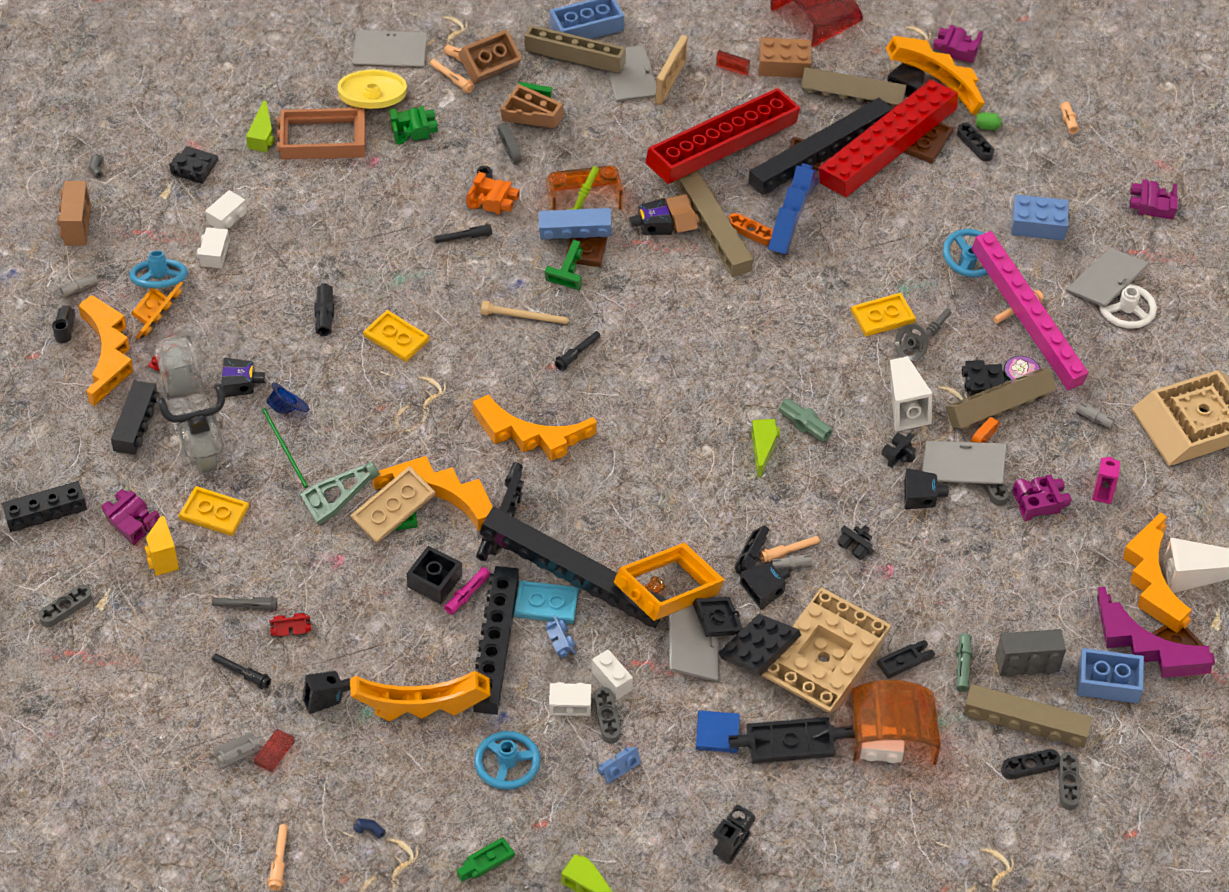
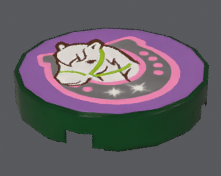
M1015 356L1005 363L1003 369L1004 378L1006 377L1010 381L1038 370L1040 366L1032 358Z

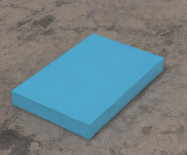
M520 580L514 617L554 622L553 615H556L559 620L563 619L565 623L574 624L579 588Z

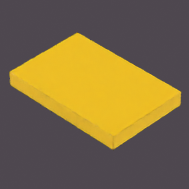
M901 292L851 306L850 310L865 337L916 323V317Z
M386 310L363 331L364 337L404 362H407L430 340L429 335L389 310Z
M195 486L178 516L180 520L233 536L249 509V503Z

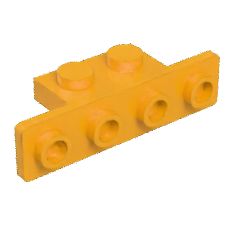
M183 282L177 284L168 297L157 289H150L134 308L131 315L144 324L136 336L137 339H140L142 335L145 337L152 329L150 325L153 322L156 324L162 317L161 311H167L172 304L170 300L173 297L176 299L182 292L180 287Z

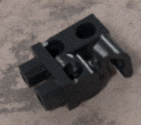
M738 804L731 810L726 818L727 820L723 819L713 832V837L718 840L713 854L726 864H731L748 841L751 836L749 830L756 819L751 811ZM740 811L744 813L745 818L736 817L734 819L733 813Z

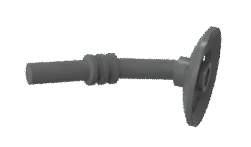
M946 308L936 321L931 322L926 331L916 324L903 326L895 337V348L901 358L908 356L910 361L922 358L928 348V338L934 336L941 329L943 322L952 313L951 310ZM912 329H917L922 334L919 336L918 334L913 333ZM904 333H906V335H905V337H904V339H903V345H901L902 337H903ZM908 349L914 352V356H909L904 351Z

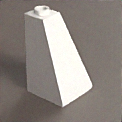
M908 356L890 360V382L895 431L932 424V392Z
M1170 538L1163 559L1167 585L1173 593L1228 580L1229 548Z

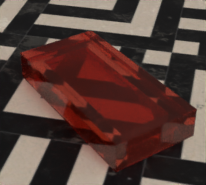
M719 50L716 57V66L747 76L750 70V60Z
M276 729L253 759L254 764L272 773L295 742V738Z

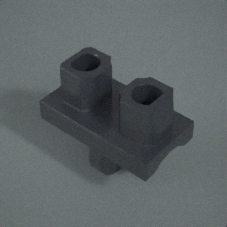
M897 433L892 439V444L896 447L894 448L889 444L883 447L881 455L888 459L889 467L893 468L899 460L902 463L906 461L911 463L915 460L916 455L914 452L916 450L911 444L914 435L908 433L907 436Z
M845 525L841 528L842 535L837 541L839 546L847 550L851 543L855 544L856 547L852 554L859 560H862L867 554L872 555L874 549H872L873 545L868 542L872 539V536L868 534L870 530L868 526L865 525L862 528L855 526L853 531Z

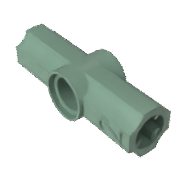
M786 398L779 407V412L793 421L794 426L800 432L804 433L807 431L821 442H826L833 433V428L818 419V415L811 408L804 409L790 398Z

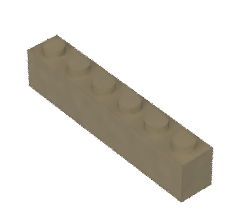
M530 25L524 35L525 51L615 73H621L626 63V47Z
M804 67L801 88H805L804 92L814 93L817 90L821 91V95L831 96V93L838 94V98L848 99V96L855 97L854 101L865 102V99L874 101L880 98L884 102L889 103V106L893 108L904 101L907 86Z
M1040 368L947 405L946 410L952 428L965 430L970 428L972 423H983L987 421V417H997L1002 415L1003 411L1007 409L1011 411L1019 408V405L1022 403H1033L1037 397L1044 398L1050 396V392L1057 390L1051 369Z
M974 684L970 686L963 715L969 716L972 719L988 721L994 725L999 724L1012 730L1028 732L1034 736H1042L1052 741H1060L1082 748L1085 747L1092 721L1091 716Z

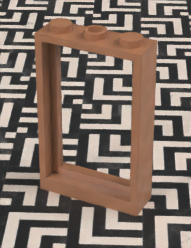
M365 108L281 110V117H277V124L280 129H277V139L280 140V142H277V153L280 152L281 160L366 157ZM354 123V143L288 145V124Z

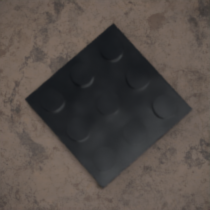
M758 614L719 652V655L725 661L762 675L801 636V633L797 628Z

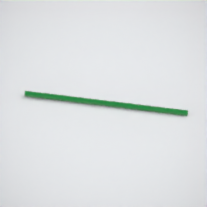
M263 408L262 411L265 417L267 418L270 426L272 427L276 437L278 438L282 448L284 449L287 457L289 458L304 488H307L308 485L305 479L303 478L294 459L292 458L289 450L287 449L284 441L282 440L267 410Z

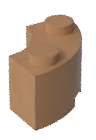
M687 194L665 198L673 222L672 229L676 233L698 229L699 218L695 211L692 210L691 200L687 197Z

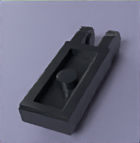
M763 525L752 531L734 567L736 574L741 575L742 571L754 567V560L760 554L759 549L767 541L766 536L770 530L767 526Z
M923 640L880 658L877 661V665L887 679L932 659L935 653L931 649L919 654V652L928 647V643Z

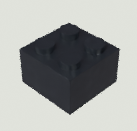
M427 546L406 573L407 587L442 604L462 577V562Z

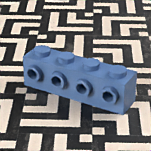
M611 208L539 211L540 239L612 236Z

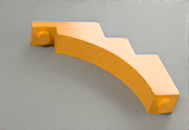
M90 295L81 302L79 311L81 318L93 327L102 343L100 359L92 373L94 384L90 385L86 390L89 403L95 406L134 370L132 360L124 355L130 350L128 337L121 333L126 328L124 315L93 295Z
M427 456L379 470L380 475L372 479L374 489H381L410 466L435 491L436 497L444 499L461 509L471 519L478 531H480L483 522L493 507L480 479L460 484L453 467L434 473Z
M1160 512L1125 546L1123 559L1136 567L1132 571L1130 583L1144 591L1140 595L1138 608L1178 633L1182 628L1185 629L1190 624L1192 609L1176 597L1161 573L1158 556L1164 531L1167 527L1165 525L1167 516Z

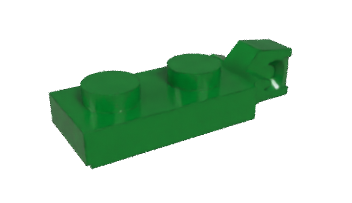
M504 837L468 856L467 860L463 862L464 866L456 870L457 877L461 882L471 878V876L473 879L480 877L514 858L515 852Z

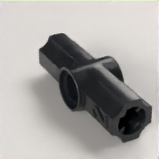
M322 283L320 286H317V299L314 303L315 330L320 336H328V334L332 333V318H334L333 286L328 285V283Z

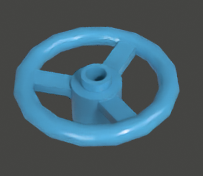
M967 228L957 230L947 237L943 244V256L953 271L973 278L988 274L985 268L972 270L975 268L978 258L972 251V246H968L962 237H977L984 234L983 232ZM954 240L962 250L958 261L959 265L952 259L950 254V246Z
M156 250L149 253L147 261L140 262L132 267L129 277L131 282L137 286L160 289L179 284L185 280L188 271L181 262L166 259L163 251ZM167 266L175 267L178 270H180V272L171 270ZM149 267V272L140 278L137 277L139 271ZM166 275L174 277L164 281H149L152 278L162 279Z
M501 731L491 734L480 743L475 751L474 765L477 774L486 784L497 789L511 790L526 785L535 777L540 768L541 756L537 745L528 736L514 731ZM503 739H512L523 743L529 750L518 752L517 745L513 741ZM503 740L499 745L496 743V741ZM487 748L497 755V763L500 768L496 779L485 771L482 763L483 754ZM532 759V766L527 774L520 779L505 781L508 769L515 767L518 761Z

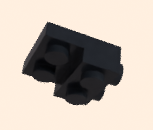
M186 146L182 153H177L169 164L170 172L177 177L203 184L218 162V155Z
M984 360L965 361V366H962V377H965L966 380L964 388L965 392H968L969 397L1005 383L1001 364L985 365Z

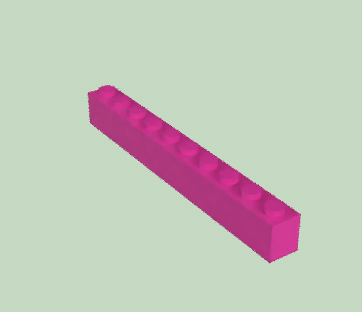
M989 231L977 236L973 243L972 251L1067 391L1083 385L1089 372L993 232Z

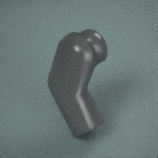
M98 154L91 157L88 166L95 178H101L103 175L98 166L102 164L101 161H104V158Z

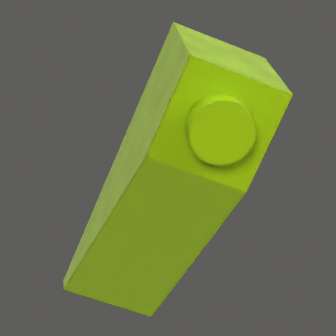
M263 100L246 135L247 149L268 153L270 146H273L275 137L272 135L267 101Z
M775 419L752 420L751 436L757 477L762 476L776 446V439L780 438V428L776 426Z
M574 854L561 873V884L575 892H612L595 865L587 857H580Z

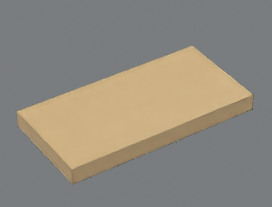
M681 35L656 79V104L661 105L686 63L688 38L685 35Z
M408 466L350 516L378 544L434 497L436 493Z

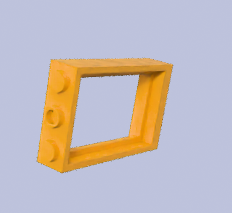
M684 542L620 567L614 583L655 621L693 605L692 603L695 599L710 598L718 595L725 579ZM676 561L701 586L660 602L635 577Z

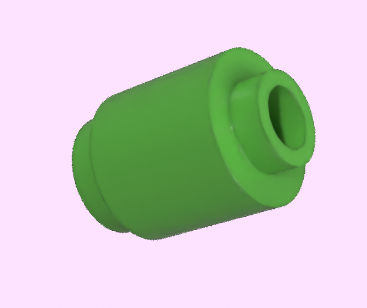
M977 113L976 127H980L982 130L996 131L997 127L1000 128L1001 117H998V113Z

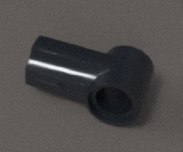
M63 305L59 308L56 320L52 323L54 337L58 343H66L72 338L71 328L75 317V309L69 305Z

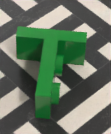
M573 240L561 270L550 266L546 267L544 271L546 281L580 291L582 286L581 276L574 274L577 267L576 262L581 259L583 254L580 241Z

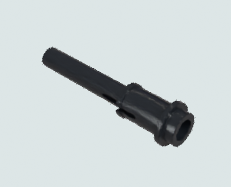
M485 223V225L469 227V230L434 236L435 243L471 237V239L486 235L489 237V235H492L491 224Z
M595 331L574 349H569L562 356H558L554 362L556 368L559 370L567 369L568 365L578 358L579 353L601 336L600 333Z
M217 653L212 657L213 661L244 676L245 680L258 685L259 689H267L271 684V678L268 674H261L251 667L247 669Z

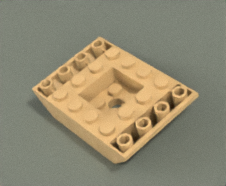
M1216 370L1154 390L1132 408V412L1168 466L1229 447V376ZM1202 408L1208 412H1201L1199 409Z
M821 587L792 626L799 629L801 636L761 676L822 710L832 713L840 708L879 653L891 628V624ZM825 656L829 661L821 662L818 658Z

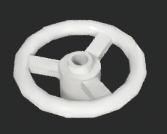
M1129 284L1122 291L1120 302L1106 307L1099 305L1100 311L1107 321L1126 329H1136L1148 325L1155 318L1157 311L1155 299L1151 294L1140 286ZM1140 295L1149 304V314L1138 306ZM1120 310L1126 313L1133 312L1141 320L1128 322L1116 318L1111 313Z

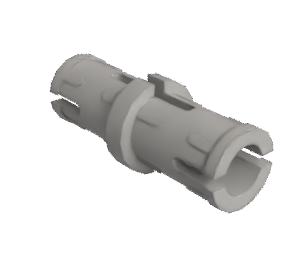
M91 274L83 279H75L74 282L59 287L62 297L66 298L98 285V280L94 274Z
M1083 402L1079 404L1076 413L1090 419L1091 422L1101 424L1108 429L1113 427L1116 418L1101 412L1100 409L1092 408Z
M811 554L801 556L789 555V557L772 559V565L776 570L786 567L788 570L794 571L796 568L813 566Z

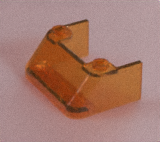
M611 165L599 166L600 170L591 187L613 185L618 209L622 210L623 188L618 169ZM593 167L555 171L546 176L545 187L551 211L556 210L555 191L583 187L582 184H585Z

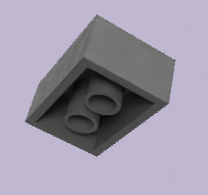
M1061 629L1001 633L995 654L999 675L1011 677L1020 674L1034 675L1036 673L1052 674L1060 672L1066 652Z

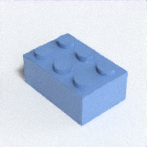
M1015 195L1012 206L1011 235L1065 240L1068 228V200Z
M1082 648L1078 660L1077 696L1139 703L1143 692L1144 656Z

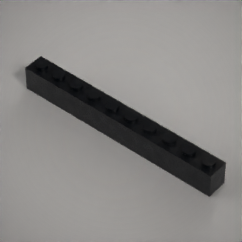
M877 98L749 170L748 184L761 195L772 191L775 187L793 178L797 166H802V163L814 166L818 161H824L826 158L838 153L893 108L882 99Z
M492 507L479 532L485 539L492 540L501 545L502 548L518 554L522 559L529 560L539 568L553 573L557 578L570 582L574 587L585 590L591 596L607 602L608 605L624 611L628 616L635 617L645 625L656 629L661 618L653 621L614 583L617 572L498 508ZM648 590L660 602L667 600L661 597L660 595Z

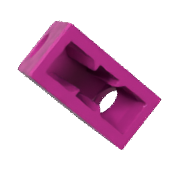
M1112 457L1101 458L1092 500L1108 504L1112 503L1119 478V460H1115ZM1103 481L1108 482L1109 487H1102Z

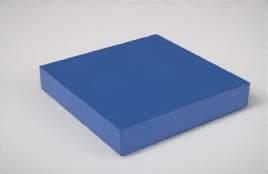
M698 710L695 750L737 753V748H729L728 735H738L740 714Z

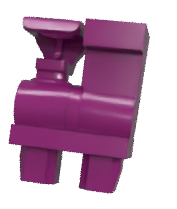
M951 24L949 29L940 27L938 39L935 38L933 50L950 54L953 59L974 63L983 40V32L979 31L976 39L972 40V35L967 36V31L962 27L955 28V25Z
M1143 179L1141 184L1132 183L1130 195H1138L1139 197L1131 196L1129 208L1138 209V215L1146 214L1148 216L1174 220L1178 207L1177 183L1173 184L1172 191L1167 194L1166 188L1160 189L1159 183L1156 181Z
M1046 475V477L1032 479L1031 483L1021 478L1015 481L1012 491L1019 504L1018 509L1024 522L1032 520L1034 516L1058 514L1063 507L1070 506L1072 501L1070 494H1060V491H1064L1065 488L1062 478L1053 479L1052 475Z
M120 489L115 495L118 502L113 505L110 501H106L101 508L106 515L108 523L134 546L146 535V532L154 527L160 515L156 510L149 514L145 502L135 495L132 490L127 492ZM139 531L138 535L133 537V535Z

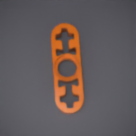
M732 213L728 216L732 227L736 228L739 234L762 245L770 244L773 229L739 213ZM753 227L756 230L748 231L746 228Z

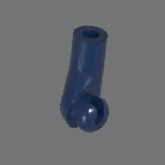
M359 818L353 825L355 832L363 833L364 829L370 830L378 839L382 838L386 833L372 819Z

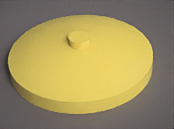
M384 70L357 71L343 77L337 85L339 98L346 104L359 108L375 109L392 106L403 100L407 94L406 81L401 76Z

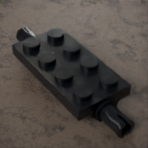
M518 462L512 463L510 471L506 476L505 486L507 487V492L499 509L512 517H515L517 511L516 504L521 502L523 495L521 491L524 486V481H522L523 465ZM482 537L476 558L480 561H487L489 554L496 556L498 549H502V547L492 540L490 541Z
M829 717L747 723V734L728 735L729 748L748 747L752 764L835 757L834 742L836 739H854V730H852L853 725L834 727V725L830 724Z

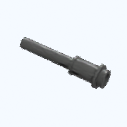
M270 596V598L252 597V599L212 598V606L252 607V610L260 609L273 612V610H277V598Z

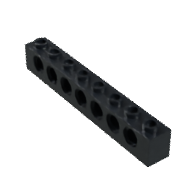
M495 566L494 574L490 573L489 585H492V588L487 591L486 601L489 602V606H485L484 618H486V623H482L481 635H484L483 640H479L478 652H481V655L476 658L475 669H478V673L489 678L490 696L473 705V712L498 715L518 590L519 568Z

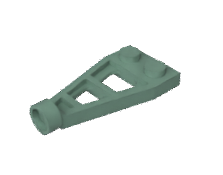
M371 461L366 465L318 482L300 495L318 525H321L336 515L371 479H374L380 473ZM356 477L358 482L350 490H346L343 482L349 478ZM333 487H339L341 489L340 497L335 502L328 503L324 496L325 491Z

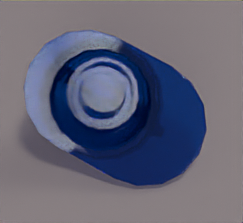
M272 383L273 391L267 398L266 403L276 412L287 414L295 409L302 412L310 410L307 403L300 397L287 391L280 384Z

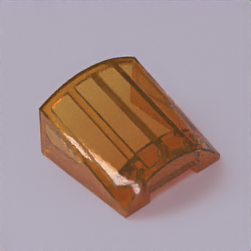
M878 680L852 688L853 761H857L861 743L880 740H906L931 745L932 765L937 764L941 743L933 691L922 685L902 680Z

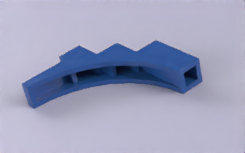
M802 163V166L796 167L792 185L788 186L783 207H779L769 250L788 254L804 205L812 189L819 182V177H816V170L812 169V165Z

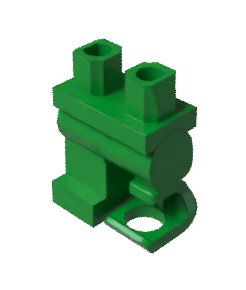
M418 106V108H411L408 111L397 112L396 108L389 109L395 143L398 145L406 142L408 136H411L413 140H420L422 138L425 140L430 139V133L438 132L434 109L425 111L424 106Z

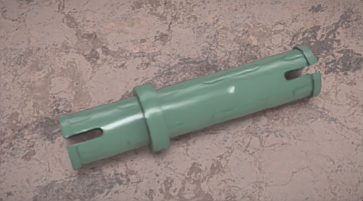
M968 633L959 635V649L956 652L958 657L956 690L959 692L969 691L970 659L973 656V652L971 650L972 636Z

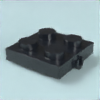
M730 597L695 599L692 603L706 637L737 635L743 629L739 620V611L735 610Z

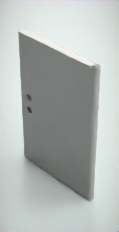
M356 30L352 65L425 67L427 32Z
M645 46L626 47V63L621 73L607 71L615 101L656 97V82Z
M1109 248L1065 291L1106 307L1149 266V263Z
M926 441L922 471L936 474L937 482L1004 484L1007 444Z
M693 605L670 614L669 670L717 682L718 636H705Z

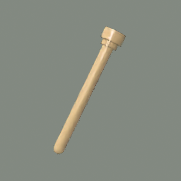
M485 300L482 301L481 315L486 316L497 313L559 324H568L569 322L567 317L494 306L490 301Z

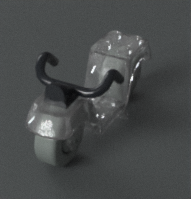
M175 335L163 338V341L153 344V352L159 366L166 401L163 397L159 396L156 402L159 405L162 416L166 420L173 422L177 436L181 438L185 455L189 460L194 459L196 467L200 472L215 469L217 467L216 455L224 449L221 431L215 416L225 403L223 386L220 383L214 384L218 400L213 407H209L208 402L210 399L206 397L199 362L191 337L188 335L182 337Z

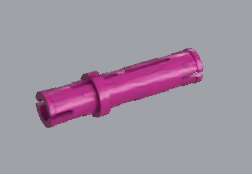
M482 567L460 590L454 593V597L444 605L445 611L453 615L462 604H466L469 601V597L490 578V571Z

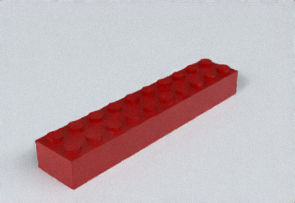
M929 80L819 167V183L844 197H848L907 150L908 147L932 130L933 127L937 126L938 123L957 110L958 92L933 80Z
M776 88L648 147L645 164L667 184H670L796 124L801 108L784 92Z

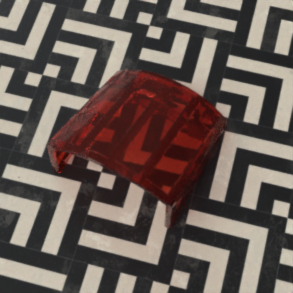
M771 0L770 10L772 12L794 1L806 13L814 25L811 42L813 47L861 22L864 18L855 0Z

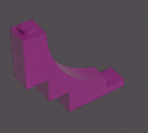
M1106 586L1098 587L1097 602L1106 648L1131 646L1132 655L1144 656V662H1159L1162 678L1211 674L1212 665H1215L1214 653H1210L1209 645H1184L1155 636L1138 625L1124 610L1120 602L1112 603L1111 594H1107Z

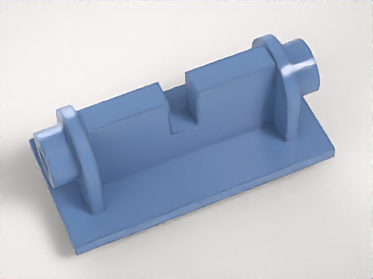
M553 615L555 621L547 622L545 629L552 641L558 638V640L552 643L557 655L564 658L570 651L576 655L574 646H576L575 641L566 632L569 630L567 624L563 619L559 620L556 615Z
M626 747L615 755V760L610 758L606 762L599 764L597 771L600 775L604 774L607 784L641 763L637 747Z

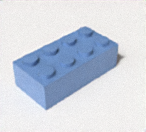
M586 0L550 9L549 25L555 31L593 39L624 31V14L616 0Z

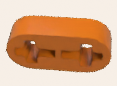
M990 417L975 432L971 442L986 443L995 434L1000 422Z

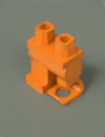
M479 172L466 195V204L470 209H476L483 205L485 211H495V214L500 215L503 210L511 212L514 201L519 199L520 190L512 188V182L510 181L505 182L503 180L486 178L485 173Z

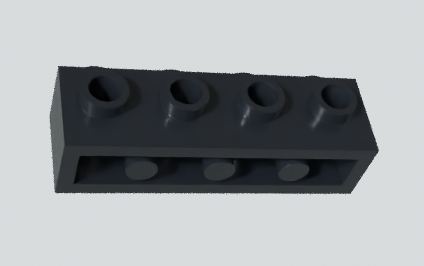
M133 381L111 437L113 451L136 455L138 447L142 446L143 434L148 430L149 418L153 417L154 405L157 403V397L160 396V393L157 392L156 384Z
M79 481L1 503L10 532L19 531L23 528L40 525L47 521L60 519L64 516L87 510Z

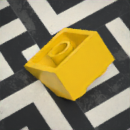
M161 516L146 537L148 546H144L149 569H154L156 576L179 570L175 546L165 516Z

